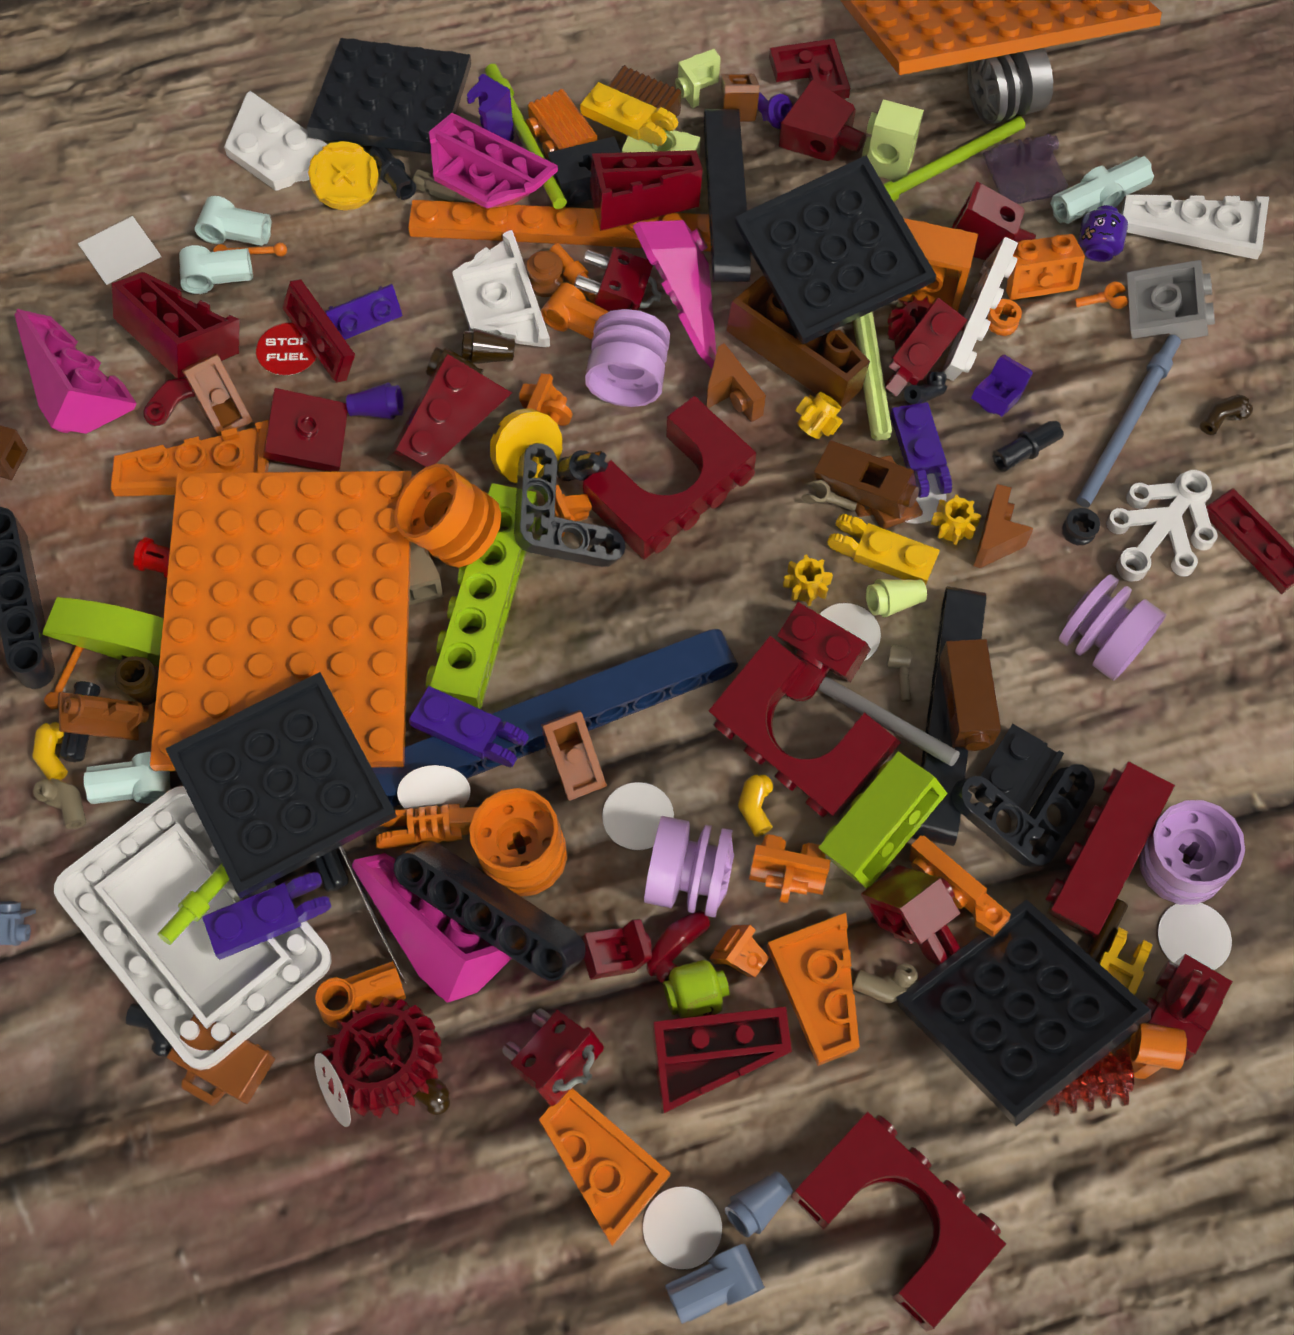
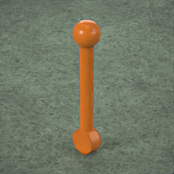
M280 242L268 247H245L248 248L250 254L275 253L277 256L282 257L287 253V246ZM219 244L214 247L213 252L245 248H227L225 245Z
M75 647L54 691L49 692L45 696L44 702L50 709H58V693L63 692L85 648Z

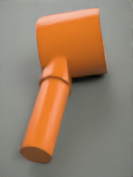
M1117 281L1109 283L1104 292L1075 298L1076 307L1109 302L1110 306L1114 309H1122L1127 306L1129 301L1126 296L1113 298L1116 294L1126 291L1124 285Z

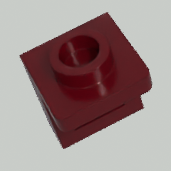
M633 919L623 928L585 933L581 937L585 943L586 953L584 961L590 980L635 973L652 959L651 940L644 930L641 919Z

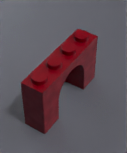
M696 396L690 398L667 416L666 437L699 470L700 476L690 488L673 495L650 493L639 487L612 460L607 462L608 467L605 471L594 473L582 482L583 494H587L592 510L611 529L618 531L625 542L643 560L654 552L656 554L662 552L670 544L672 537L682 529L684 531L691 529L697 523L702 513L710 507L712 509L717 508L732 489L737 485L739 487L744 486L755 474L754 468L757 452Z
M769 636L708 710L717 718L713 725L729 739L732 740L737 735L748 745L743 751L757 763L763 765L767 760L778 769L774 777L793 792L797 786L809 796L805 803L824 818L829 812L832 816L839 818L901 742L864 712L839 744L829 753L814 759H798L786 754L774 736L773 715L780 699L807 666L773 637Z
M867 1111L800 1184L791 1198L820 1227L825 1229L858 1192L870 1185L892 1183L903 1186L913 1192L923 1202L930 1215L933 1228L932 1244L924 1261L892 1298L927 1332L935 1329L1005 1247L1006 1243L999 1237L1001 1233L1000 1228L983 1213H979L977 1216L963 1203L966 1197L957 1186L949 1180H945L942 1183L929 1170L932 1165L920 1151L914 1147L908 1150L895 1138L898 1133L890 1122L880 1115L874 1118Z

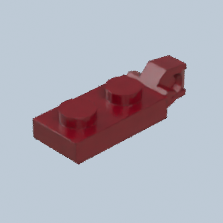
M936 298L891 357L893 360L888 367L894 373L885 383V389L897 397L908 382L911 385H917L920 380H923L967 322V319L940 298Z

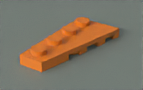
M269 421L255 423V428L238 431L237 427L221 431V436L200 440L199 436L185 439L183 444L170 448L159 445L114 456L111 490L114 496L175 495L177 473L268 472L269 459L263 458Z

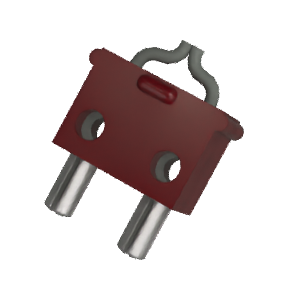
M615 247L610 257L589 249L585 252V262L606 269L601 283L578 275L575 280V287L597 295L594 302L595 305L609 312L621 309L638 311L639 307L647 308L653 301L660 302L662 293L657 291V283L650 277L653 265H651L648 258L646 260ZM650 282L655 296H651L647 302H641L647 283Z
M538 1009L536 1012L539 1016L533 1013L532 1021L541 1027L539 1031L523 1048H520L511 1041L506 1043L511 1050L504 1046L503 1054L512 1060L510 1064L519 1075L533 1086L550 1106L558 1104L573 1086L578 1083L583 1085L588 1083V1080L592 1078L589 1069L604 1051V1045L590 1027H581L558 1010L551 1016L544 1010Z

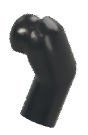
M929 372L927 374V384L910 385L905 389V400L911 404L925 403L943 395L948 388V385H946V373Z

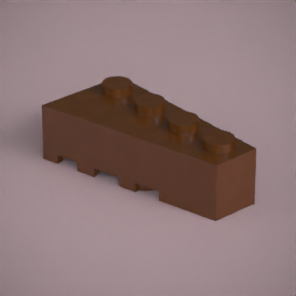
M764 275L732 301L726 331L815 394L819 392L825 393L833 398L842 409L862 390L870 360L841 330H833L802 345Z

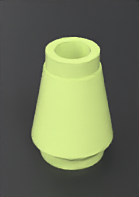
M877 579L874 584L868 585L866 589V602L870 612L873 615H881L884 618L925 602L927 599L926 585L921 579Z

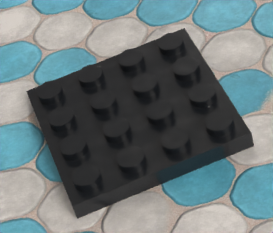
M340 38L307 124L308 138L336 142L346 141L359 145L431 154L429 131L451 113L456 114L471 68V54L362 41L354 38Z
M867 155L735 216V224L802 345L934 283L936 279L934 270Z
M321 672L165 748L240 898L397 817L393 806Z
M1027 899L1009 912L1011 914L1010 920L994 937L985 932L981 933L908 988L906 992L896 997L898 1007L1015 1126L1019 1125L1140 1028V1024L1151 1020L1150 1008Z

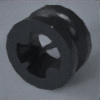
M1073 509L1063 523L1062 534L1072 544H1089L1100 529V519L1090 509ZM1077 521L1083 522V527L1087 529L1086 532L1079 531V525L1076 524Z

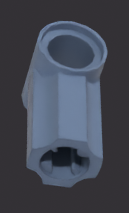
M745 1243L713 1257L708 1261V1265L665 1285L681 1324L690 1322L725 1303L727 1306L737 1303L765 1288Z

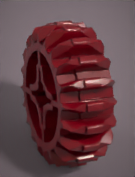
M384 997L379 1007H375L374 1004L367 1000L365 1011L359 1013L351 1009V1020L347 1023L337 1021V1028L340 1032L339 1034L327 1035V1043L331 1048L323 1051L322 1054L329 1060L341 1081L348 1100L349 1109L354 1108L356 1113L363 1117L371 1111L374 1116L381 1119L387 1107L392 1113L398 1115L400 1104L405 1101L407 1104L415 1107L414 1095L418 1091L429 1094V1086L426 1080L438 1079V1070L435 1065L443 1062L442 1053L439 1050V1047L442 1045L441 1038L435 1031L436 1027L433 1021L424 1015L421 1008L416 1005L410 1007L402 999L393 1005L391 1000ZM413 1041L412 1052H411V1054H410L409 1059H408L407 1062L404 1064V1058H405V1056L407 1055V1053L410 1051V1049L408 1048V1046H409V1045L411 1044V1042ZM361 1050V1053H360V1056H359L358 1060L354 1063V1061H355V1059H356V1056L358 1055L359 1051ZM323 1067V1068H322V1070H323V1072H324V1073H323V1076L326 1077V1076L324 1075V1074H325V1067ZM331 1078L328 1082V1089L334 1095L333 1079Z

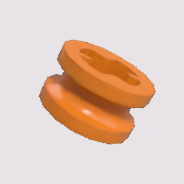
M1001 299L995 310L990 308L987 320L991 321L989 326L991 332L1000 336L1014 333L1022 316L1020 306L1012 300ZM1002 314L1009 316L1007 321L999 319Z

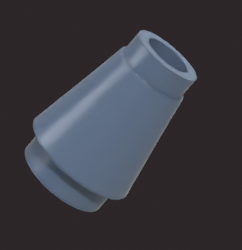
M775 1171L770 1176L731 1196V1203L725 1207V1213L731 1224L744 1237L749 1238L753 1233L761 1234L787 1200V1197L793 1193L792 1187L781 1173Z

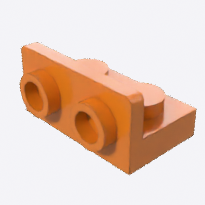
M1073 234L1017 242L1018 244L1013 256L1018 259L1007 280L1006 293L1010 300L1078 290L1085 255Z

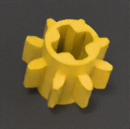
M819 392L816 397L809 395V397L805 396L795 409L796 412L802 415L797 424L805 433L816 439H820L823 433L828 437L830 434L834 435L843 422L841 418L836 416L841 410V406L833 398L822 392Z
M955 494L954 498L948 502L942 499L939 500L937 512L933 513L931 525L939 526V534L937 536L939 539L945 538L952 541L954 545H957L958 541L964 538V536L969 540L973 539L976 531L975 527L979 525L981 514L974 513V501L959 498L958 494Z
M806 554L797 564L792 561L789 562L787 570L789 575L784 576L783 587L791 588L792 601L798 599L811 606L812 601L818 596L826 599L828 593L827 585L831 584L833 574L824 572L823 565L825 560L817 561L816 559L809 558Z

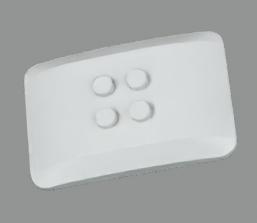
M180 786L166 792L66 868L56 879L54 894L58 902L183 1061L194 1069L204 1070L217 1065L245 1040L250 1038L324 977L329 971L332 960L327 945L307 921L302 922L301 927L221 960L215 956L202 918L198 922L192 921L171 945H168L159 938L157 933L179 910L178 904L190 891L196 892L221 864L219 856L184 786ZM229 880L208 903L210 909L203 916L276 887L274 882H271L240 898ZM194 1014L206 1029L217 1022L211 1029V1035L216 1041L223 1042L227 1040L231 1031L236 1034L215 1052L213 1049L197 1050L188 1046L180 1038V1035L186 1040H194L198 1037L200 1032L199 1026L194 1021H190Z

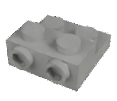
M1201 260L1127 272L1132 339L1167 333L1176 335L1181 340L1208 336V325L1215 324L1213 302L1206 303L1205 296L1212 295L1211 274H1203Z

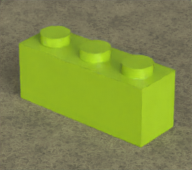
M897 752L890 761L882 765L877 777L866 791L854 799L850 810L841 821L828 830L824 841L818 848L836 866L867 889L877 880L948 793L932 774L900 752Z

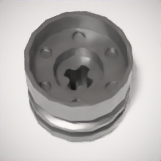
M1044 48L969 62V92L979 118L986 124H995L1002 120L1012 119L1016 114L1027 115L1044 110L1050 104L1053 95V75L1051 64Z

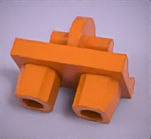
M541 373L537 384H523L519 393V401L524 408H531L547 414L559 426H566L570 423L573 413L566 406L568 399L553 386L551 374Z
M767 834L761 845L756 844L749 880L766 883L765 887L781 890L779 902L788 903L790 892L807 895V892L823 895L831 860L825 859V854L818 848L819 844L809 842L803 844L801 854L786 851V841L780 836Z

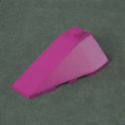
M20 309L16 310L14 316L38 406L52 428L63 433L73 431L87 434L135 409L137 403L123 382L116 376H109L108 378L99 370L101 362L94 356H87L77 350L75 347L78 341L51 316Z
M382 853L355 859L352 868L415 971L433 989L435 994L443 998L447 1003L477 993L512 959L403 887L395 877L394 862L396 859Z

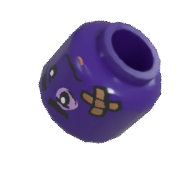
M1104 205L1098 207L1097 210L1088 212L1082 219L1078 244L1083 253H1085V256L1093 261L1107 262L1114 256L1119 255L1125 246L1128 220L1113 206Z

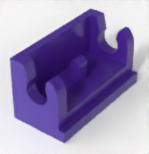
M482 74L478 77L479 82L469 90L467 102L471 104L478 97L481 127L511 142L514 139L510 89Z

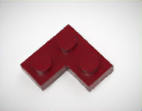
M835 39L770 48L769 60L776 82L809 78L810 82L811 80L818 82L843 99L849 98L851 88Z

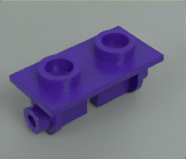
M392 284L385 287L379 286L376 291L334 308L330 306L328 307L329 310L325 311L345 340L403 316Z

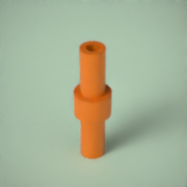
M559 243L554 244L549 249V251L561 258L564 270L563 275L572 285L575 286V280L578 275L589 278L588 270L580 261H574ZM580 289L594 304L597 295Z

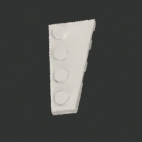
M1126 195L1121 214L1128 220L1127 233L1258 259L1263 247L1269 197L1257 196L1255 201H1240V196H1225L1223 201L1205 200L1204 196H1190L1187 200H1174L1171 195Z
M1004 237L983 263L980 271L982 276L971 294V297L974 299L963 315L967 319L963 326L965 329L964 331L960 330L956 335L942 372L946 373L947 379L954 381L962 372L968 373L977 356V353L972 351L976 340L982 341L991 321L986 319L990 308L995 310L1004 293V289L1000 288L1003 277L1009 278L1017 263L1018 258L1014 257L1013 254L1018 243L1007 237Z

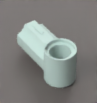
M210 196L206 199L196 222L195 232L201 239L212 244H222L226 239L263 246L264 244L267 245L270 239L272 221L268 214L235 208L225 198Z
M191 245L183 248L179 253L180 284L182 289L188 293L203 294L210 291L213 284L253 279V269L248 248L210 252L205 247Z
M151 752L139 753L130 762L87 767L84 773V787L87 800L91 804L133 799L136 802L152 804L171 790L170 771H153L150 766Z

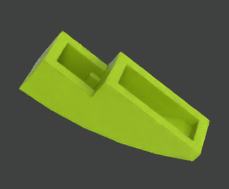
M57 597L44 627L43 635L119 660L123 656L143 657L148 659L154 666L159 667L164 618L101 602Z

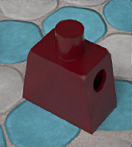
M811 80L781 123L779 147L823 161H831L841 146L858 153L865 142L866 133L853 128L856 112L853 104L818 82Z
M977 181L951 227L978 234L973 257L986 260L1004 237L1015 242L1036 239V234L1019 228L1025 212L1022 206Z

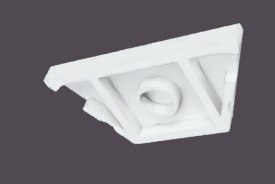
M249 91L245 96L224 148L227 157L277 191L292 186L297 181L309 180L310 161L327 144L321 139L308 138V132L305 128Z
M513 230L507 231L502 235L503 241L491 250L485 247L475 255L472 261L465 262L452 272L453 281L469 330L472 331L473 328H477L509 339H515L517 344L549 347L550 337Z

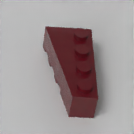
M1129 761L1120 770L1113 768L1102 788L1107 793L1101 805L1095 804L1083 825L1088 831L1082 843L1075 841L1064 861L1070 867L1063 881L1056 878L1047 893L1045 900L1051 903L1047 914L1092 938L1099 935L1175 787L1174 784Z

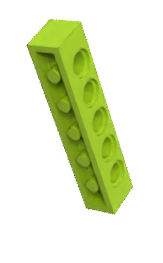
M494 483L491 484L489 495L499 503L501 511L500 527L504 526L509 529L502 532L498 531L493 544L482 557L470 565L460 567L458 585L461 586L458 596H452L449 601L447 618L450 619L448 629L447 631L442 630L438 637L437 653L440 654L436 666H430L426 678V688L431 686L479 709L483 705L526 555V551L517 545L514 538L517 488ZM528 490V500L533 505L538 506L537 493ZM534 517V522H533V524H532V525L530 526V528L527 530V531H529V532H531V533H532V531H533V527H534V524H535V521H536V517ZM490 559L499 560V562L494 565L485 564V562ZM486 592L490 594L484 599L474 598L478 593ZM471 626L481 628L478 632L473 634L463 632L466 628ZM459 661L470 662V665L464 669L453 668V665Z

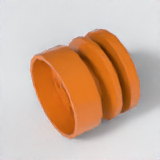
M437 463L422 469L403 488L396 503L394 519L397 530L405 538L419 547L427 549L431 555L439 558L448 566L460 568L478 560L493 544L500 529L501 511L499 503L492 496L482 491L475 484H471L464 476L450 466Z
M514 788L501 790L488 797L475 811L469 827L470 842L485 874L521 897L539 894L551 887L561 876L567 861L566 841L557 815L548 800L534 791ZM526 846V852L519 854L518 848Z

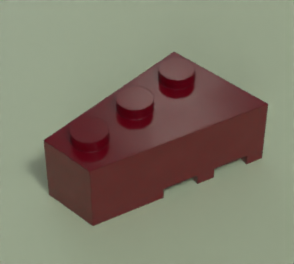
M697 150L593 153L590 192L600 231L699 207L703 169Z
M145 272L111 283L113 319L177 379L185 377L182 369L214 353L218 354L221 361L239 354L240 319L232 315L224 318L210 311V304L202 300L196 304L182 297L181 290Z
M447 354L436 365L386 459L406 471H412V474L416 475L425 467L436 464L508 398L512 392Z
M786 1007L653 1022L652 1033L661 1113L664 1114L791 1053L792 1047Z

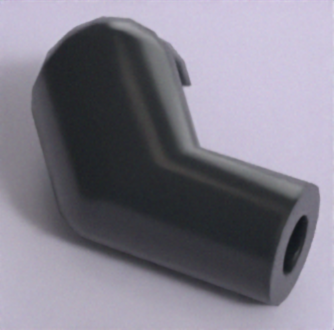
M131 1004L127 1011L126 1024L148 1029L150 1037L154 1041L152 1051L158 1056L167 1057L172 1049V1045L139 1004Z

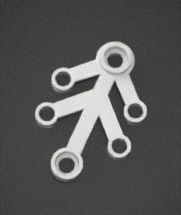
M1189 470L1180 474L1174 483L1156 485L1135 483L1131 486L1126 496L1127 502L1131 507L1140 510L1114 509L1107 519V528L1114 534H1123L1127 532L1130 526L1155 525L1138 547H1130L1122 552L1116 565L1121 578L1130 582L1143 579L1151 567L1150 556L1168 533L1175 553V557L1171 562L1173 572L1183 577L1192 574L1198 564V559L1191 551L1182 519L1186 509L1189 507L1196 528L1191 535V543L1195 548L1208 550L1213 546L1218 537L1216 529L1211 526L1205 502L1208 501L1212 493L1211 481L1205 473L1199 470ZM1134 493H1141L1145 498H1137ZM1174 499L1169 507L1142 509L1148 505L1150 500ZM1114 518L1122 519L1125 524L1116 523ZM1199 534L1208 536L1209 540L1201 539ZM1179 560L1187 561L1190 566L1185 567L1181 565ZM1127 565H1133L1137 571L1128 568Z

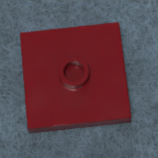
M274 388L263 458L329 472H339L348 414L346 403Z

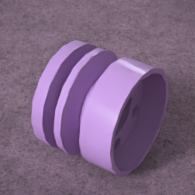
M614 310L600 316L594 326V337L591 342L592 352L589 355L585 375L586 386L592 394L614 405L636 407L645 406L656 401L662 393L665 363L667 362V352L670 343V332L666 325L655 316L637 310Z
M1110 574L1094 588L1087 591L1068 616L1066 626L1059 636V641L1068 646L1081 634L1083 637L1077 645L1075 653L1080 656L1093 645H1096L1100 649L1095 656L1092 666L1114 681L1125 671L1148 643L1167 614L1146 599L1139 602L1131 610L1124 607L1132 589L1126 586L1112 598L1111 594L1119 580Z
M1185 800L1169 807L1157 820L1139 855L1141 873L1148 886L1161 898L1179 905L1199 904L1211 899L1240 868L1245 854L1243 832L1235 818L1218 805L1204 800ZM1184 854L1191 857L1189 864L1182 861Z
M661 816L648 871L644 903L672 908L680 890L688 892V912L695 913L700 894L708 896L705 915L716 917L717 909L727 894L734 859L732 845L733 830L722 828L719 844L714 846L709 845L711 825L704 826L698 842L690 841L689 821Z

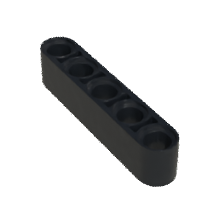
M0 507V632L5 658L11 671L25 687L40 689L52 681L55 675V667L49 638L43 635L46 623L28 536L14 513L8 508ZM22 594L19 598L12 600L15 596ZM29 627L26 632L19 634L22 629ZM36 661L32 667L25 669L29 663Z
M425 841L401 854L395 860L394 874L403 887L541 978L548 981H556L584 959L586 948L580 935L439 843Z

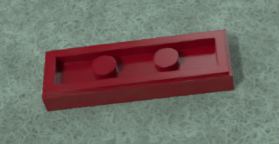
M301 279L290 281L282 307L335 383L347 381L355 353Z
M1234 488L1206 506L1210 522L1281 595L1294 586V548Z

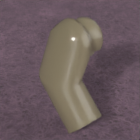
M53 778L51 780L42 779L35 784L33 790L35 798L47 805L61 809L67 829H77L86 824L81 795L77 787Z
M906 963L899 964L895 971L882 978L860 969L853 990L884 1003H892L897 1000L896 997L906 992L908 988L916 983L918 973L913 966Z

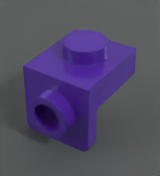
M1001 355L991 374L976 386L971 399L979 403L985 411L1003 417L1019 401L1033 372L1010 357Z

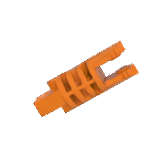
M445 804L443 806L436 805L419 807L418 809L395 810L397 817L380 825V827L407 825L408 829L378 834L376 836V848L413 846L425 841L440 843L441 841L462 840V835L470 834L469 827L474 813L479 807L460 808V804Z

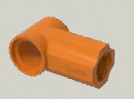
M569 283L560 284L541 309L544 322L554 330L564 332L569 328L591 340L594 337L595 323L600 316L609 312L587 301L584 294L577 287Z
M392 961L346 979L336 977L324 981L317 989L315 1000L324 1023L330 1027L337 1028V1021L347 1023L352 1019L351 1009L359 1013L365 1011L367 1000L374 1004L375 1007H379L384 997L391 1000L393 1004L400 999H406L397 969ZM335 996H345L348 998L347 1004L340 1010L333 1011L326 1008L329 1000Z
M1142 1023L1140 1028L1131 1035V1041L1121 1048L1120 1064L1127 1068L1131 1077L1146 1079L1162 1067L1180 1070L1186 1055V1033L1181 1029Z

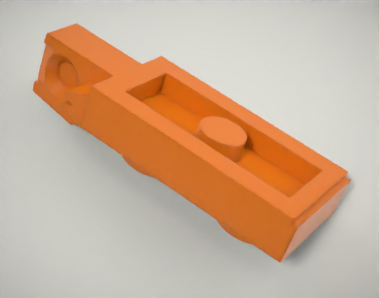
M920 835L911 845L910 861L912 862V868L945 879L955 893L953 898L955 905L959 909L965 907L973 914L976 927L994 937L1010 920L1011 914L986 893L987 888L927 837Z

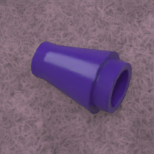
M389 382L358 393L348 394L346 397L347 410L350 416L394 419L396 415H402L404 412L402 390L399 385L392 386Z

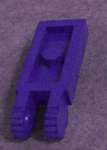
M928 402L892 408L890 417L905 466L914 470L916 486L919 487V498L928 497L930 485L927 474L933 473L941 494L951 493L952 480Z
M428 686L409 719L410 725L481 759L486 757L510 768L515 764L517 757L510 750L493 743L495 737L499 736L521 746H525L529 738L525 731L513 724L502 722L500 718L431 686Z
M313 872L295 878L287 885L283 883L203 916L202 919L215 956L219 960L301 927L302 922L326 913L331 908V903L327 896L314 898L311 901L300 904L297 908H295L292 900L320 887L322 884L320 874Z

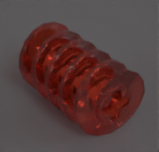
M1123 1048L1118 1049L1115 1055L1109 1052L1044 1105L1048 1106L1053 1117L1059 1116L1061 1102L1065 1103L1070 1114L1077 1112V1100H1082L1088 1112L1093 1111L1096 1097H1099L1105 1109L1111 1108L1112 1095H1116L1122 1107L1128 1106L1129 1093L1133 1091L1135 1085L1134 1069L1130 1055Z

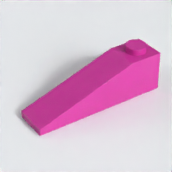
M683 220L636 223L633 225V228L651 265H655L664 280L661 284L666 294L669 295L678 310L682 309L678 316L696 351L712 369L716 357V341L709 263L703 252L708 247L698 229L691 231Z

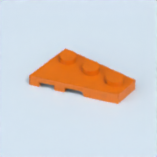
M846 913L772 940L767 944L768 951L817 1066L855 1052L860 1047L855 995L852 988V965L848 947Z
M571 1088L557 1105L550 1106L539 1118V1121L611 1247H613L670 1177L671 1173L577 1091Z

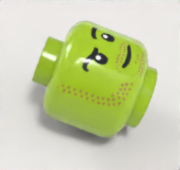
M707 960L675 967L670 972L669 981L663 982L669 1010L672 1015L678 1014L680 1018L716 1015L723 1009V997L730 995L724 971L715 972L714 967Z

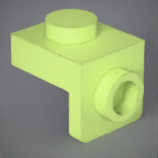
M715 49L696 54L678 63V78L675 80L676 89H680L681 98H686L692 108L699 106L700 89L719 82L721 58Z

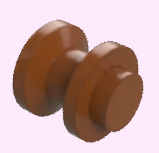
M539 251L534 253L527 261L528 277L535 295L551 297L559 285L563 283L562 260L551 251Z

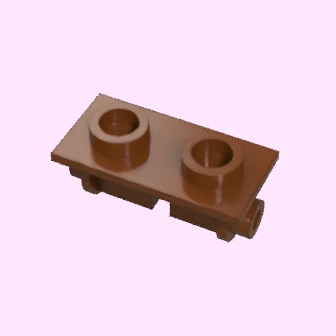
M64 692L58 693L59 732L137 741L139 740L138 725L146 723L149 717L148 707H143L141 702Z

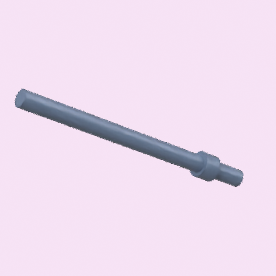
M1169 335L1159 353L1152 356L1146 367L1147 375L1076 499L1080 506L1090 507L1161 379L1167 377L1173 366L1172 358L1181 344V339L1178 336Z

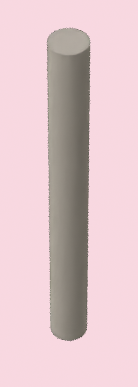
M825 677L820 684L819 691L861 715L865 712L885 729L946 764L953 766L958 760L959 751L836 681Z

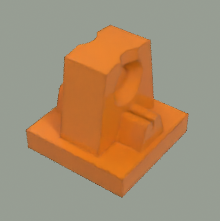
M556 485L554 517L573 521L587 519L589 511L592 509L587 494L565 496V494H562L559 485Z
M732 925L714 948L715 951L709 960L714 964H727L747 977H756L761 968L766 964L769 956L752 938L756 929L751 925Z

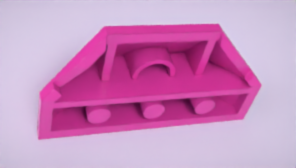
M454 113L448 115L429 131L434 180L485 208L513 205L535 192L558 172L556 164Z

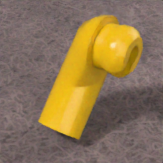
M58 722L42 724L36 730L34 738L33 760L49 780L51 778L62 780L68 774V770L55 754L56 744L62 743L64 732H59Z
M763 774L759 776L752 775L744 782L738 803V808L755 837L767 833L773 827L762 809L764 798L773 791V783L767 775Z

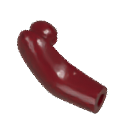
M170 379L161 385L144 408L143 414L147 423L153 426L165 424L180 402L196 397L187 379Z
M702 910L695 911V913L676 920L665 929L651 951L652 959L646 964V969L650 976H656L657 980L661 983L669 981L671 970L677 967L673 960L696 938L709 929L710 920L705 915V912Z

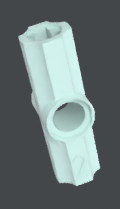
M1135 156L1108 170L1104 166L1092 169L1084 176L1080 183L1053 195L1050 204L1053 208L1054 217L1059 223L1065 222L1068 224L1085 216L1092 210H1097L1100 206H1118L1126 195L1152 183L1154 178L1151 168L1152 164L1145 156Z

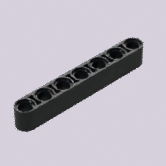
M705 109L704 145L713 282H750L751 252L735 224V216L747 211L739 109Z
M947 586L941 607L925 733L952 747L939 658L946 641L982 639L986 593ZM952 747L960 753L958 760L953 766L946 764L923 750L921 767L932 774L948 794L915 832L912 839L917 840L920 835H924L933 843L949 846L955 845L961 813L953 804L952 790L959 780L965 779L968 750L965 747Z

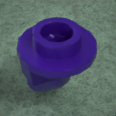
M759 92L757 109L762 114L763 121H769L774 128L781 129L782 121L793 107L791 100L784 94H775L768 101Z

